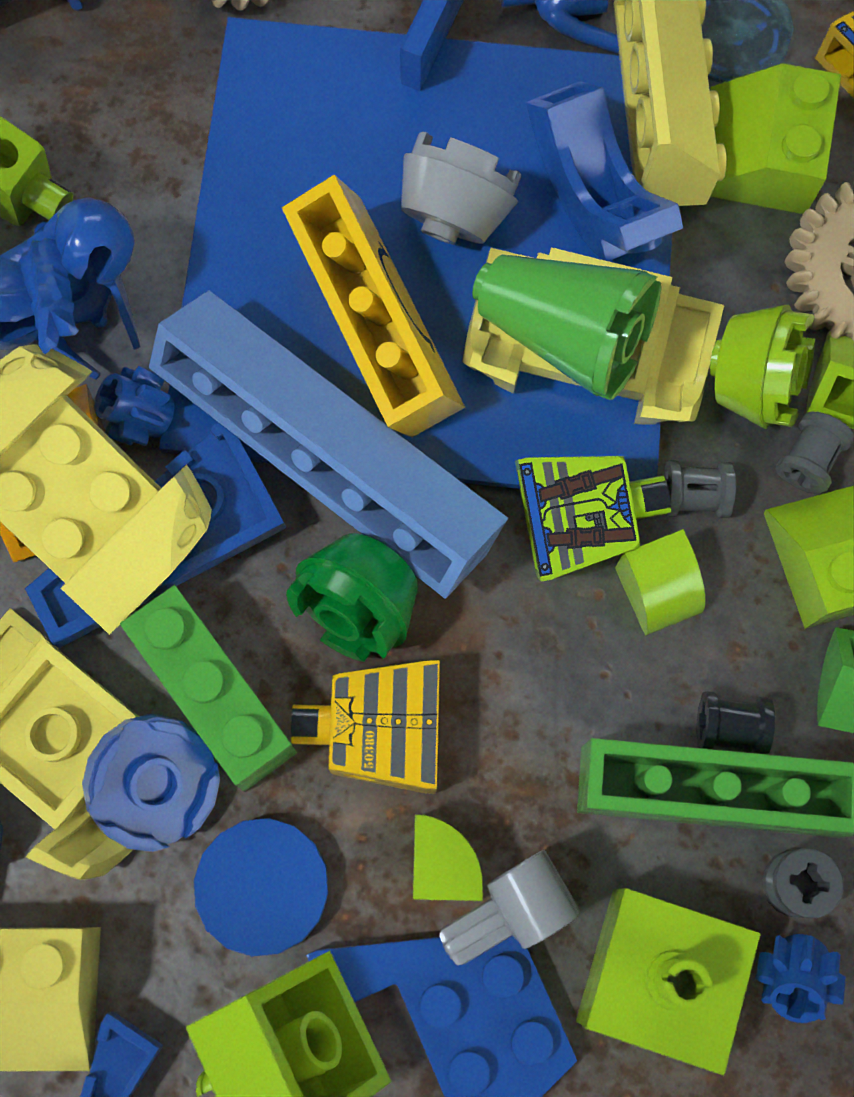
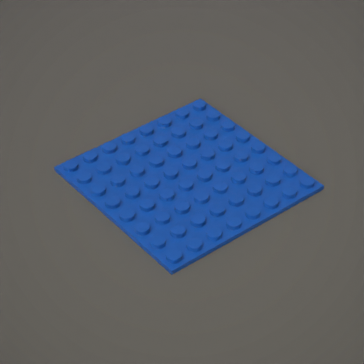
M228 17L182 308L210 290L386 424L282 210V207L329 177L336 175L362 199L465 406L464 409L414 437H409L394 430L396 433L462 483L520 489L515 461L531 457L624 456L629 482L657 477L661 422L655 425L634 424L638 400L618 395L613 400H608L593 395L582 386L519 371L513 394L495 385L493 379L477 370L474 371L462 362L468 328L476 302L472 295L473 285L479 270L487 261L490 248L537 258L538 252L549 255L552 247L601 259L590 249L573 226L551 183L536 142L526 102L577 82L603 87L619 149L632 173L620 55L446 38L421 91L403 85L402 79H400V46L406 34ZM420 132H427L433 137L431 146L446 149L451 137L491 153L499 158L495 171L503 176L508 174L509 170L521 173L522 177L514 194L518 203L484 243H474L457 238L455 245L439 241L421 232L423 223L401 210L404 154L412 152ZM672 233L663 236V242L654 249L641 253H627L609 262L670 276ZM169 384L168 394H171L174 400V415L168 429L161 435L159 449L162 453L180 454L184 450L189 452L211 432L209 428L217 421ZM240 439L252 462L270 463Z

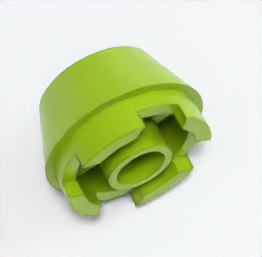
M789 304L733 315L726 326L722 340L716 341L711 355L710 374L715 377L716 402L763 429H766L770 424L792 427L799 416L798 409L789 408L792 395L798 396L801 388L807 389L812 368L815 339L803 337V331H806L808 327H812L815 319L814 315L794 312Z

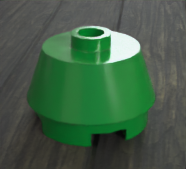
M349 533L302 560L297 565L296 579L289 586L286 593L288 604L296 617L303 615L307 611L313 620L326 630L320 639L325 645L346 657L365 662L371 652H377L384 659L393 647L404 643L418 591V581L410 566L390 547L372 537Z

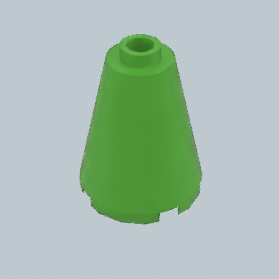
M503 254L498 256L492 264L485 263L481 267L473 285L472 295L475 300H478L479 314L593 395L613 400L623 390L638 364V361L631 359V356L636 349L639 339L645 342L648 341L658 311L662 288L661 282L656 281L657 276L643 270Z

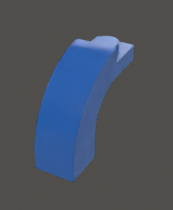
M577 82L526 102L536 142L551 183L573 226L596 255L605 261H610L627 253L649 251L658 247L663 242V236L683 229L678 203L644 189L629 170L613 131L603 87Z

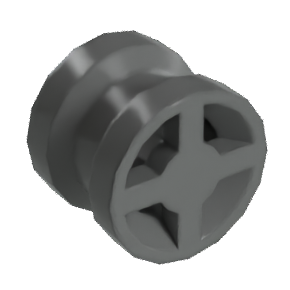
M816 849L788 850L775 855L766 865L762 876L763 891L768 902L779 913L789 917L820 918L827 915L840 903L844 891L843 876L838 865L827 854ZM806 869L807 873L812 877V880L815 882H811L809 877L804 873Z

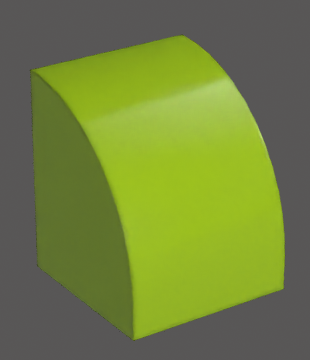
M829 331L812 378L807 400V412H821L841 420L849 428L854 429V340L847 336L833 338L831 331Z
M684 529L624 552L615 566V570L645 636L703 613L705 609L703 579Z
M415 815L413 899L483 901L481 868L469 842L449 824L433 817Z

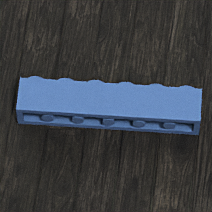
M210 290L158 324L149 368L361 534L372 537L394 550L410 566L415 576L446 599L487 555L508 520L507 516Z

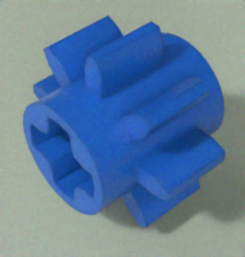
M138 366L136 370L123 367L121 375L112 373L103 380L96 394L94 408L97 417L109 421L105 433L111 439L130 446L133 442L145 446L148 443L149 437L158 438L166 432L174 415V400L171 394L160 390L164 379L155 372Z
M793 934L785 938L777 936L773 954L768 952L759 953L755 979L764 983L761 1001L764 1004H772V1007L780 1016L793 1022L809 1023L817 1019L825 1020L827 1002L833 1004H843L846 977L839 973L841 955L838 952H829L820 940L810 935Z

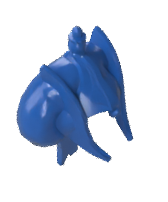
M87 197L74 200L62 206L48 222L39 223L35 228L33 236L0 255V350H14L36 339L39 341V347L43 354H47L51 349H54L93 371L89 377L97 380L101 373L76 354L62 336L76 335L79 330L75 327V324L91 321L97 328L105 327L108 324L107 307L112 295L117 303L121 320L133 349L140 348L132 310L121 277V273L131 261L134 247V233L122 212L110 203L99 199Z

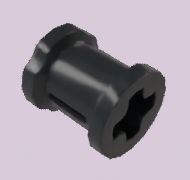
M705 691L702 693L696 723L698 748L713 749L714 745L750 748L754 754L768 755L770 753L775 732V708L771 698L759 697L755 703L718 699L715 692Z

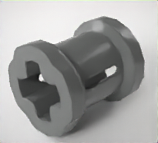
M811 411L805 413L798 424L801 433L790 454L780 458L775 469L781 479L790 483L795 488L807 493L821 494L828 490L831 484L829 473L840 452L848 450L852 445L854 433L841 420L828 414Z
M667 460L663 476L669 489L671 512L664 514L665 516H676L679 510L715 511L719 518H729L731 516L736 492V477L731 462H720L717 468L681 467L679 461ZM687 488H706L708 490H689Z

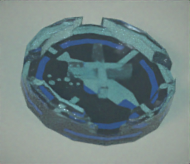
M706 0L705 18L701 29L703 39L709 38L712 43L713 58L708 79L723 83L778 65L784 60L792 39L794 26L790 9L783 0Z

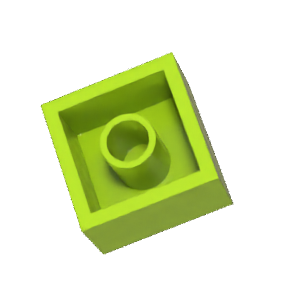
M627 888L613 889L576 1022L594 1032L724 1076L761 933Z
M330 951L186 1026L204 1068L196 1082L197 1097L211 1090H214L215 1097H372L392 1082Z

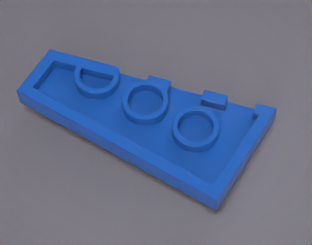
M218 421L209 428L211 432L189 452L186 450L181 452L165 466L167 471L155 480L162 488L187 464L200 485L212 509L208 529L177 568L140 605L159 596L174 584L178 586L287 528L240 439ZM48 568L29 584L25 590L52 645L61 648L101 626L61 589L65 582Z

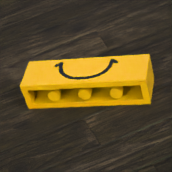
M333 175L283 206L282 210L387 426L409 437H414L464 409L465 406L362 199L336 175Z

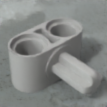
M543 849L492 880L487 885L491 899L443 927L440 931V938L451 960L456 965H464L511 936H514L523 949L529 948L576 919L580 908L547 852Z

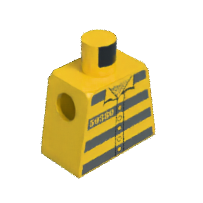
M429 660L333 675L331 705L293 704L291 743L329 745V770L333 775L426 794H435L437 790L440 661Z

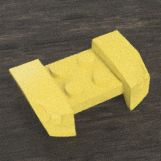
M552 247L549 255L538 252L537 256L539 259L642 270ZM490 248L486 263L492 264L498 256L503 254L521 257L528 256ZM647 271L649 274L657 276L656 281L661 282L662 289L659 307L648 341L645 342L639 339L636 349L631 356V359L638 361V364L618 396L639 401L634 424L655 425L661 421L693 422L697 418L704 394L711 355L716 343L724 305L679 294L680 287L671 285L673 277ZM476 300L465 342L462 360L465 365L474 371L477 370L493 379L495 385L513 394L519 371L581 386L482 317L478 312V300Z
M39 344L19 346L0 360V522L65 582L61 589L110 635L177 568L208 529L212 509L187 464L161 488L67 396L93 371L54 349H51L47 354H43Z
M10 608L0 619V783L55 829L35 845L26 858L79 880L103 876L129 855L133 849H128L107 837L98 828L86 810L82 787L88 757L103 735L124 720L139 716L59 650L60 648L53 646L45 635Z

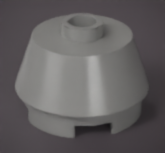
M420 132L412 152L404 154L401 210L423 223L421 232L439 241L455 245L457 238L474 243H484L518 203L514 194L522 177L521 173L509 170L508 174L503 176L495 171L499 158L491 153L451 137L446 149L431 146L433 137L427 132Z

